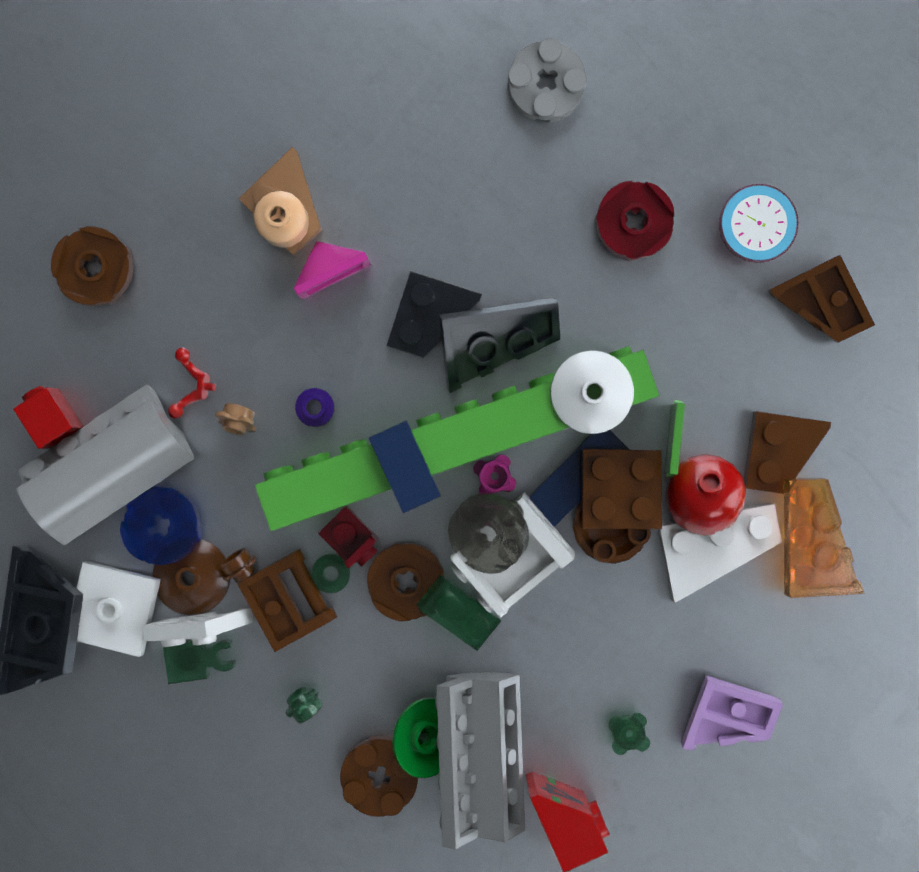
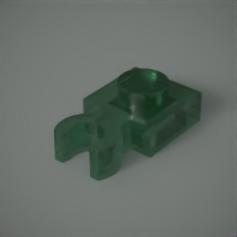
M192 639L186 640L184 644L163 647L168 685L208 679L210 677L209 667H213L221 672L233 669L236 666V660L223 661L219 656L221 649H228L233 646V640H220L212 648H206V644L193 645Z

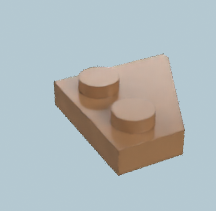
M291 147L238 199L253 214L261 198L271 192H288L301 201L309 217L307 234L299 243L291 247H285L295 257L322 231L301 166L299 154Z

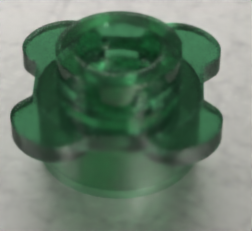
M634 713L632 716H614L609 720L608 727L614 737L612 749L616 754L624 755L628 750L635 749L643 752L649 748L650 740L646 736L644 728L647 720L643 714ZM628 730L633 732L631 737L626 736Z

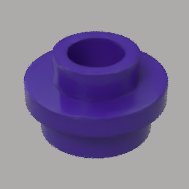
M310 388L303 391L295 403L297 417L302 423L311 427H319L328 423L335 410L334 401L330 394L319 388ZM312 400H318L321 404V411L317 415H312L308 411V404Z

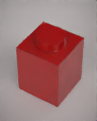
M38 386L25 393L21 397L24 402L13 408L38 449H50L83 427L60 389Z

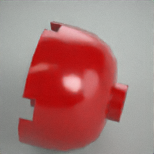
M703 454L692 456L679 464L678 474H675L668 480L665 501L677 525L690 533L707 536L734 525L744 509L746 488L742 475L732 463L720 456Z

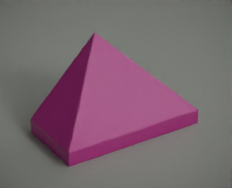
M316 241L294 286V290L301 299H304L370 266L371 263L365 252Z

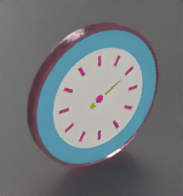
M752 184L737 190L727 199L719 216V232L724 245L733 255L751 263H765L780 257L792 246L798 232V214L793 202L783 191L767 184Z

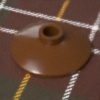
M185 538L171 543L160 553L153 568L152 577L161 579L157 596L165 606L179 614L198 615L210 611L223 600L229 589L230 580L225 581L223 579L225 574L219 567L220 563L226 559L225 555L217 546L200 538ZM185 571H189L194 575L195 581L192 585H187L183 582L182 575Z

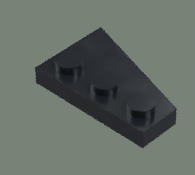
M555 298L439 315L447 389L449 393H452L462 388L461 384L479 375L481 378L495 372L494 368L514 358L519 360L560 340L558 301Z

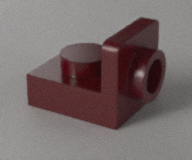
M347 505L318 533L345 561L343 564L348 569L355 562L362 567L378 551L373 545L378 541L379 537Z

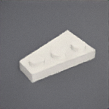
M772 503L744 508L734 525L723 531L715 532L713 535L705 536L690 533L677 525L676 522L662 524V529L658 530L671 599L674 603L782 543L775 504Z

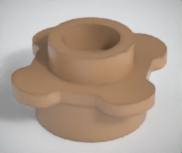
M227 403L224 405L223 412L217 411L215 417L219 418L218 423L222 425V429L235 435H245V431L252 433L256 431V427L253 426L255 412L247 407Z

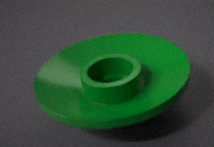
M423 698L409 705L400 715L393 732L392 748L398 765L407 774L417 778H430L440 773L439 750L437 748L438 714L435 698ZM422 731V736H421V738L418 740L419 734H420V732Z

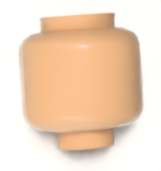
M284 191L271 192L263 196L255 207L253 214L254 225L259 234L271 245L281 248L291 247L299 243L307 234L309 227L308 213L301 201L293 194Z

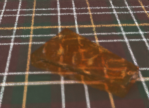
M784 479V595L790 598L865 594L861 581L857 580L852 565L854 558L851 549L846 547L840 528L842 521L828 479Z

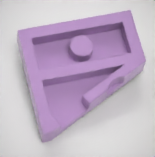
M705 675L681 740L682 747L686 750L696 749L695 745L718 742L719 746L733 745L743 740L749 742L770 740L783 703L780 698Z

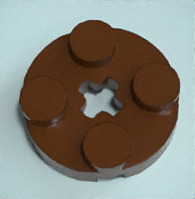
M86 226L79 228V231L72 233L70 236L66 235L57 243L51 258V271L53 277L57 280L58 286L61 288V292L72 301L87 306L113 304L120 299L121 295L125 293L130 285L133 276V255L131 250L115 234L100 227ZM94 256L99 257L98 263L102 265L101 271L95 273L93 277H88L89 271L83 268L85 261L92 262Z
M413 542L395 543L382 550L369 568L367 585L371 600L379 612L396 621L403 622L424 617L435 610L443 597L445 590L444 568L437 556L425 546ZM407 571H410L414 574L413 580L418 585L415 589L408 587L405 592L398 589L400 582L395 577L399 573L405 575Z
M375 735L361 741L358 745L356 744L347 753L341 767L340 783L345 801L356 810L369 816L384 817L399 814L403 807L411 801L417 789L418 778L403 771L394 757L392 748L393 737ZM378 766L386 768L385 775L391 777L388 782H382L381 785L375 784L374 779L369 777V771L376 772Z

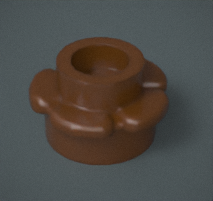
M241 548L229 555L219 565L225 574L223 579L227 581L233 578L238 583L249 577L255 571L253 564L257 559L256 556L250 555L246 548Z

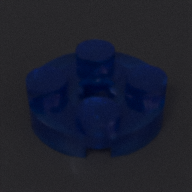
M152 487L129 502L125 508L127 511L124 515V521H121L120 525L121 538L129 553L141 561L155 565H170L181 561L193 551L195 545L200 542L203 533L200 512L193 500L178 489ZM157 516H161L164 520L169 519L170 521L168 533L165 536L162 533L154 534L152 530L157 525L155 519Z

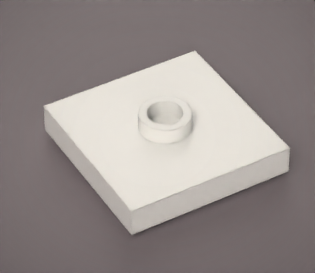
M90 561L82 562L77 589L84 595L77 641L137 657L144 655L147 641L144 642L142 626L150 624L152 621L161 579Z

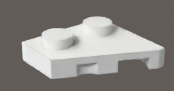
M250 607L240 608L236 611L217 615L216 611L167 618L142 626L144 642L161 641L162 647H170L184 644L186 639H192L193 645L209 644L217 641V634L253 623L254 618Z

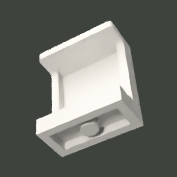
M524 492L456 548L451 554L450 559L453 562L451 568L456 576L464 583L469 581L479 592L476 594V597L484 609L489 613L495 611L501 618L508 612L509 607L558 567L563 569L574 560L575 551Z

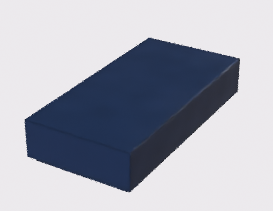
M407 420L369 437L403 514L441 497Z

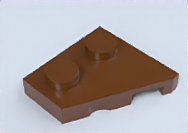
M841 255L768 290L771 296L835 343L846 340L875 325Z
M759 411L753 412L743 479L745 488L785 494L831 428V422Z

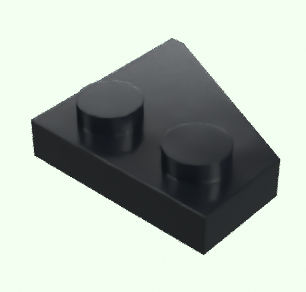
M410 271L387 347L425 358L442 339L439 315L469 311L480 302L482 294Z

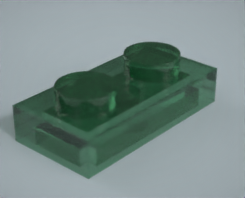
M440 574L416 604L421 612L476 651L479 650L501 622V619L495 613L486 611L480 602L442 574Z

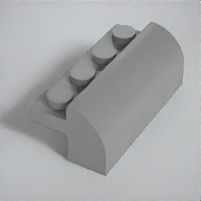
M146 384L20 468L18 471L22 485L16 488L23 505L35 522L46 533L65 546L195 458L184 433L166 416L156 391L149 384Z
M471 672L446 676L445 683L436 685L437 695L435 699L438 714L437 748L439 750L440 769L438 786L441 796L440 828L442 830V847L458 849L477 837L506 842L525 831L520 674Z

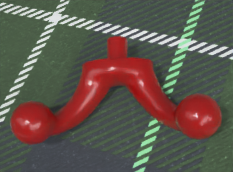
M184 347L178 348L175 351V359L197 381V389L186 395L176 404L169 406L168 414L174 419H178L183 415L184 407L193 402L205 400L209 391L216 390V384L210 383L209 374L201 371L190 362V352Z

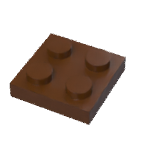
M582 449L581 529H662L661 450Z

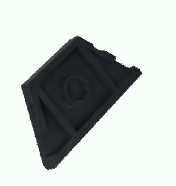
M27 546L12 547L0 629V696L72 673L84 594Z

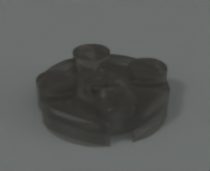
M480 493L468 497L454 512L449 521L448 535L452 548L456 553L460 551L462 556L467 559L465 564L476 571L496 574L507 570L519 560L528 546L529 530L527 522L523 517V508L516 501H508L506 498L496 494ZM489 526L495 531L497 536L493 538L492 542L488 541L487 535L481 533L480 529Z

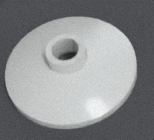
M585 351L568 358L556 371L551 384V401L556 414L567 426L583 433H601L614 428L626 417L633 402L634 389L628 370L618 359L604 352ZM590 384H597L601 388V396L596 400L590 399L586 394V389Z

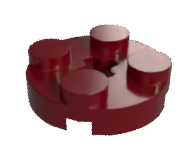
M624 181L611 188L600 202L595 216L597 235L609 252L626 261L649 258L659 252L672 236L673 217L675 216L674 206L669 196L659 186L649 182ZM629 211L634 215L641 212L644 215L641 221L644 228L641 230L635 227L628 228L626 225L628 218L625 214Z

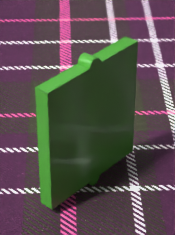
M674 400L670 410L664 468L666 477H673L675 474H678L685 403L679 400Z

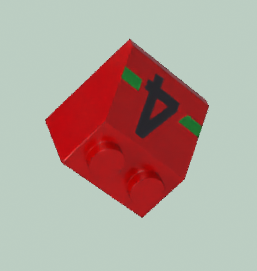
M532 771L525 774L530 799L563 872L572 870L609 853L604 838L609 837L610 833L596 800L589 803L583 790Z

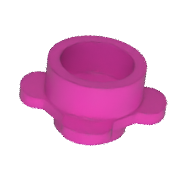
M498 455L495 460L488 462L479 460L474 464L473 471L479 477L481 484L479 493L483 497L490 498L495 492L502 490L511 492L516 487V480L511 477L509 470L511 461L507 456ZM493 472L498 473V479L493 480L491 474Z

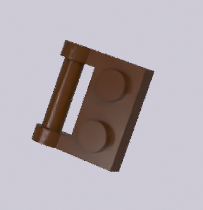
M301 549L294 551L237 583L274 652L338 617L332 606L328 608L303 562L306 558ZM287 569H290L315 616L306 621L280 573Z

